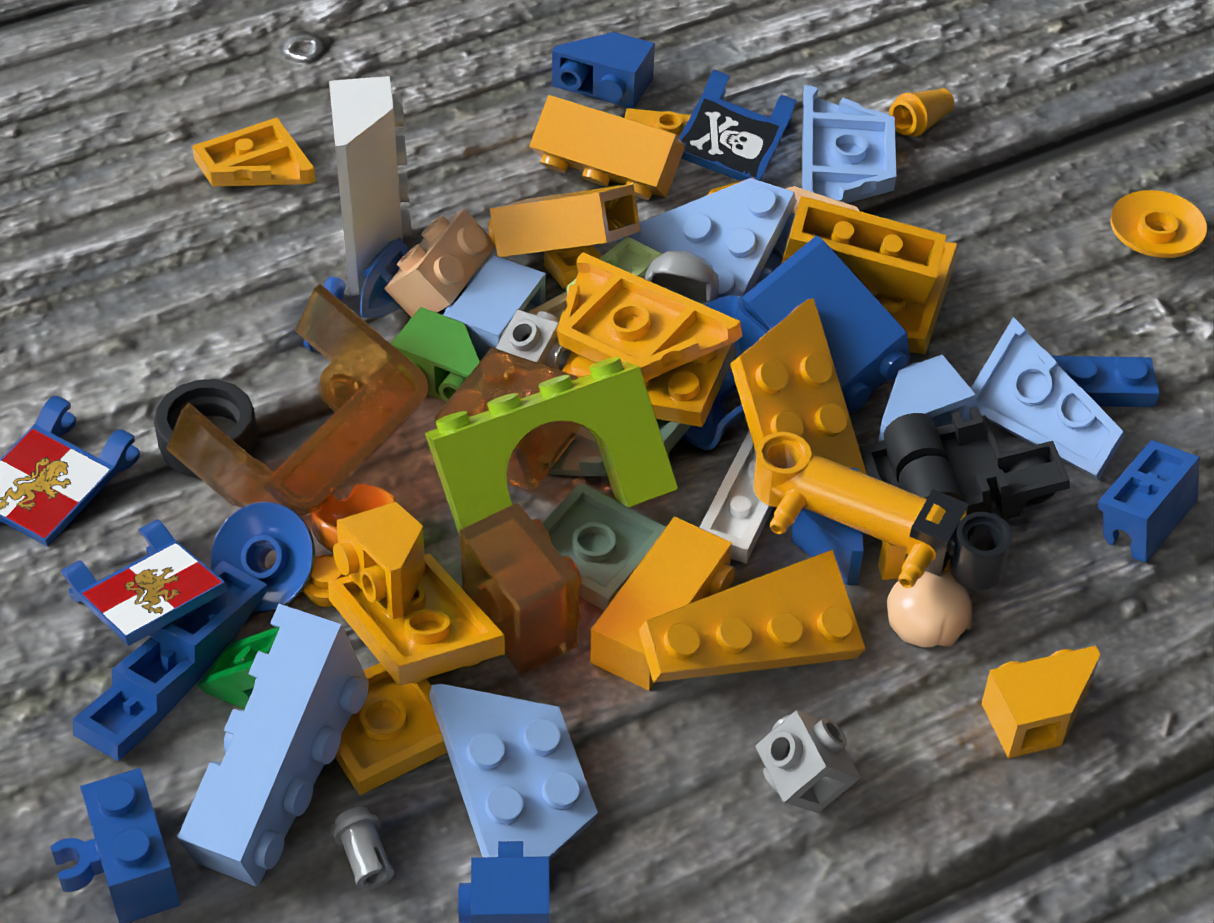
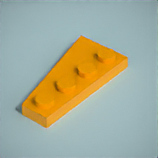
M833 549L650 618L638 630L653 683L857 659L866 649Z

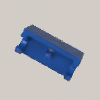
M1151 440L1098 501V509L1103 511V535L1107 543L1113 545L1120 534L1118 529L1123 530L1131 537L1132 544L1130 549L1132 557L1147 563L1198 501L1200 457Z

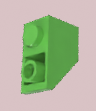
M420 307L390 343L392 380L401 383L407 388L416 389L442 399L450 405L462 407L477 414L482 413L485 409L484 372L465 323Z

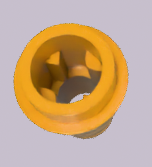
M945 88L903 93L891 105L889 115L895 117V130L899 134L916 137L953 111L954 98L950 91Z

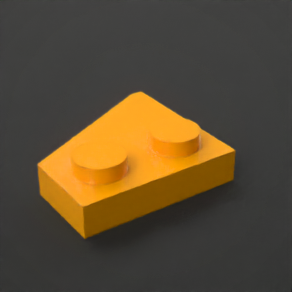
M277 117L192 145L194 160L213 187L296 185L316 182L313 165Z

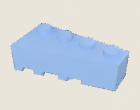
M278 604L270 623L274 627L279 628L269 654L258 651L248 673L256 678L246 708L241 711L233 709L224 728L226 732L224 751L226 754L222 763L217 761L209 763L177 837L196 864L258 887L267 869L273 868L279 861L284 848V838L296 816L302 815L309 806L313 794V785L323 766L329 764L335 758L340 747L341 734L351 715L358 713L363 707L367 698L369 684L341 624L282 604Z

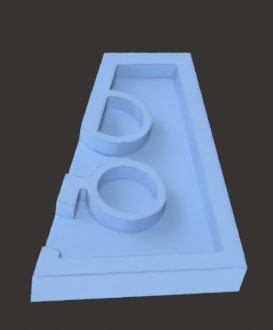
M1013 317L971 387L972 391L976 394L973 408L978 407L980 415H986L988 422L1031 445L1053 441L1061 461L1099 480L1125 437L1123 430L1068 376L1052 356Z

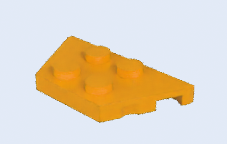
M584 252L578 256L576 263L578 275L575 285L569 286L566 297L567 309L562 312L556 330L560 346L596 363L605 359L620 357L622 363L627 361L640 367L644 382L732 344L742 337L741 321Z
M814 298L807 299L792 310L780 323L765 333L753 346L745 350L730 363L755 451L757 452L759 442L765 436L775 432H789L805 439L810 446L811 453L848 468H858L859 472L867 475Z

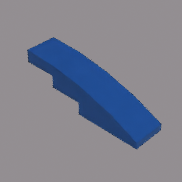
M225 561L218 564L212 571L226 582L228 591L151 633L147 641L112 669V686L72 719L73 735L119 762L166 717L210 668L265 596L267 584Z

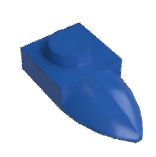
M400 237L389 242L363 271L366 279L360 301V314L362 318L384 317L401 307L384 289L400 269L397 263L410 250Z

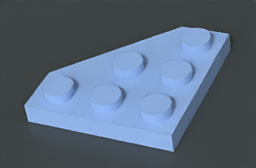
M749 178L640 222L641 232L629 235L628 237L662 254L667 251H688L702 257L712 265L714 271L718 274L719 288L717 298L725 296L743 297L755 286L797 201L793 191ZM623 238L618 239L616 244H618Z

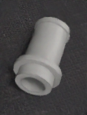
M355 807L341 813L335 820L336 828L333 832L335 842L338 845H342L345 849L355 876L357 888L364 890L367 886L369 890L384 885L394 876V869L388 861L378 835L381 827L379 818L375 814H370L369 809L366 807Z

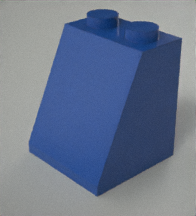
M817 235L741 297L744 308L752 317L765 326L768 331L780 323L807 299L814 298L848 413L861 409L876 389L887 380L895 379L898 371L906 368L911 360L907 332L825 241Z

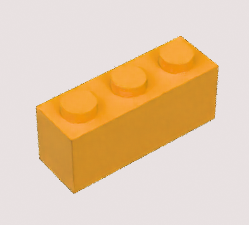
M551 95L547 97L529 145L541 157L540 164L549 169L566 173L567 168L570 167L582 171V178L601 186H608L609 181L623 185L634 184L635 196L645 200H650L652 194L667 198L685 149L684 144L676 134Z
M801 196L782 263L817 235L825 241L868 290L924 305L937 278L947 235Z
M674 516L591 628L590 663L649 691L654 683L638 630L650 618L729 589L735 575V568L730 566L732 542Z

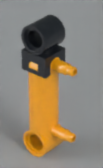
M775 432L765 436L759 442L756 452L753 487L754 493L760 501L768 506L777 508L774 512V518L770 522V528L774 533L784 534L788 527L793 525L802 508L906 550L902 572L898 577L899 583L903 587H914L925 571L941 577L949 560L951 575L959 584L966 588L988 590L997 586L1003 579L1012 545L1013 533L1009 524L996 514L974 512L967 515L969 503L932 489L929 497L925 499L811 453L810 446L805 439L793 433Z

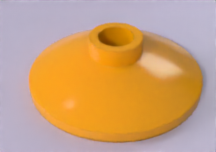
M1142 190L1125 195L1116 202L1110 217L1112 230L1122 243L1139 253L1158 258H1175L1192 253L1201 246L1207 232L1206 220L1195 205L1178 195L1159 190Z

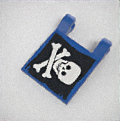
M713 70L700 100L679 137L685 146L681 159L739 181L753 177L755 180L761 181L785 130L790 125L792 112L797 100L781 94L769 118L724 101L725 87L730 75Z

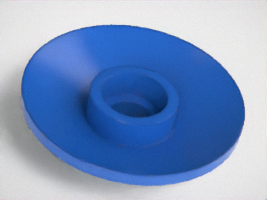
M273 502L253 503L234 512L220 527L211 550V570L222 561H225L266 583L267 593L253 612L274 611L277 609L278 604L286 606L292 602L306 587L315 562L313 536L305 521L290 508ZM275 550L277 554L275 564L271 569H267L265 558L269 552Z

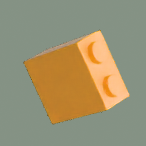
M634 184L530 198L490 208L491 218L488 223L489 237L493 245L496 246L497 257L603 244L641 232Z

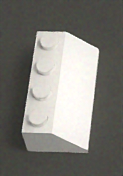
M390 76L329 81L350 296L361 294L366 279L363 271L389 242L399 237L402 241L404 238H412L409 209L401 210L400 203L409 202L407 173H398V165H407L405 136H395V127L404 126L402 96L392 97Z

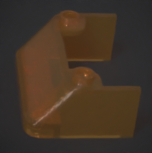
M321 284L313 289L295 331L331 362L323 370L318 380V392L321 399L336 413L275 472L271 471L261 461L250 456L190 403L181 410L166 449L233 506L243 508L253 503L273 502L290 508L299 516L313 514L419 409L427 396L428 381L424 373Z

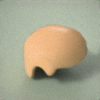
M944 570L941 577L925 571L914 587H903L898 581L888 595L889 624L906 643L922 648L934 647L936 645L951 647L965 629H971V599L967 588L959 584L951 575V572Z

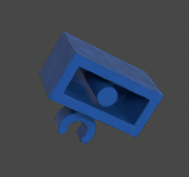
M141 768L80 786L95 839L84 842L77 838H66L50 846L56 865L69 861L78 862L73 868L57 873L63 892L80 890L87 886L95 875L105 873L119 923H129L181 906L169 859Z
M498 841V857H472L471 883H459L458 887L459 922L550 923L549 856L523 857V841Z

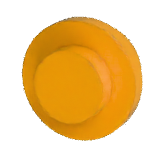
M334 555L315 557L311 577L303 589V593L314 604L322 607H333V604L329 601L328 581L346 577L337 568Z

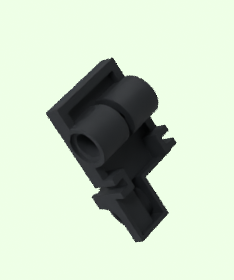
M978 407L970 408L969 421L963 422L960 411L952 413V424L936 427L933 419L926 414H905L893 420L886 427L883 435L884 441L859 447L868 476L925 499L929 497L932 489L969 503L967 515L974 512L992 513L991 501L995 500L1001 512V518L1006 520L1018 517L1024 505L1040 504L1050 499L1057 491L1070 488V479L1053 441L1001 453L986 415H980Z

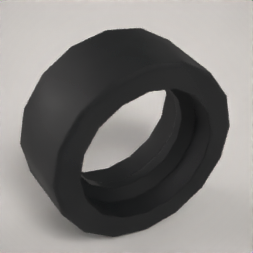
M218 379L195 380L182 384L167 393L156 407L154 427L159 450L164 461L179 473L192 477H216L229 473L248 461L256 448L258 432L254 407L248 394L235 384ZM203 416H221L231 419L236 423L233 429L226 434L211 440L193 441L176 434L180 427L190 420Z

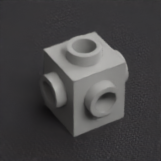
M517 309L509 325L503 330L498 345L489 359V362L508 385L536 394L540 392L538 386L540 383L560 376L572 352L559 345L556 330L560 319L543 311L533 315Z
M796 710L792 714L778 720L774 724L772 731L755 745L765 765L763 774L766 781L780 795L783 803L819 813L861 778L844 748L847 746V739L844 733L828 718L821 719Z

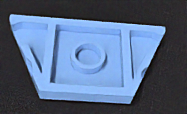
M804 85L802 189L844 203L894 191L896 182L895 117L877 110L863 108L859 103L845 98L841 99L839 105L818 98V88Z
M445 684L431 685L429 698L482 857H498V841H523V857L549 856L550 862L558 854L561 847L569 840H574L593 823L598 813L560 708L558 706Z

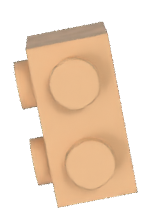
M465 209L448 219L443 215L434 219L422 232L421 235L424 237L422 242L411 248L399 260L397 265L400 269L384 288L411 318L420 307L437 313L450 306L495 248L486 231Z

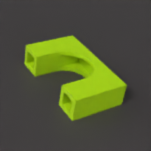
M620 357L605 359L589 367L591 374L572 381L570 375L551 378L538 385L540 392L521 399L518 393L495 398L487 403L488 411L468 417L467 411L444 416L435 422L437 429L425 433L465 554L474 564L526 545L507 487V467L511 454L519 441L531 430L545 423L571 421L582 424L592 434L599 447L615 499L626 507L637 505L678 489L639 366L627 361L622 363Z

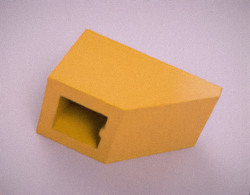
M397 502L337 520L338 543L333 547V554L341 574L344 576L348 575L363 590L366 598L370 602H375L392 620L402 617L425 574L423 525Z
M1096 645L1078 650L1062 649L1048 657L1022 663L1011 661L990 670L981 704L1008 759L1062 746L1091 687L1101 655Z

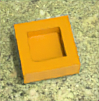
M593 245L544 251V267L562 289H567V286L577 278L578 269L576 263L580 254L584 252L597 259L602 257Z

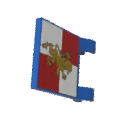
M52 396L45 403L35 424L0 459V521L46 547L60 535L116 473L133 466L140 458L139 449L132 445L136 440L135 436L122 429H118L111 434L99 458L60 438L59 436L68 433L75 426L76 417L68 412L71 408L70 402L59 396Z
M158 519L138 529L140 535L149 544L146 548L148 555L100 581H96L81 560L60 570L62 576L66 578L71 586L69 588L71 598L77 603L81 601L128 646L228 591L226 582L180 545Z

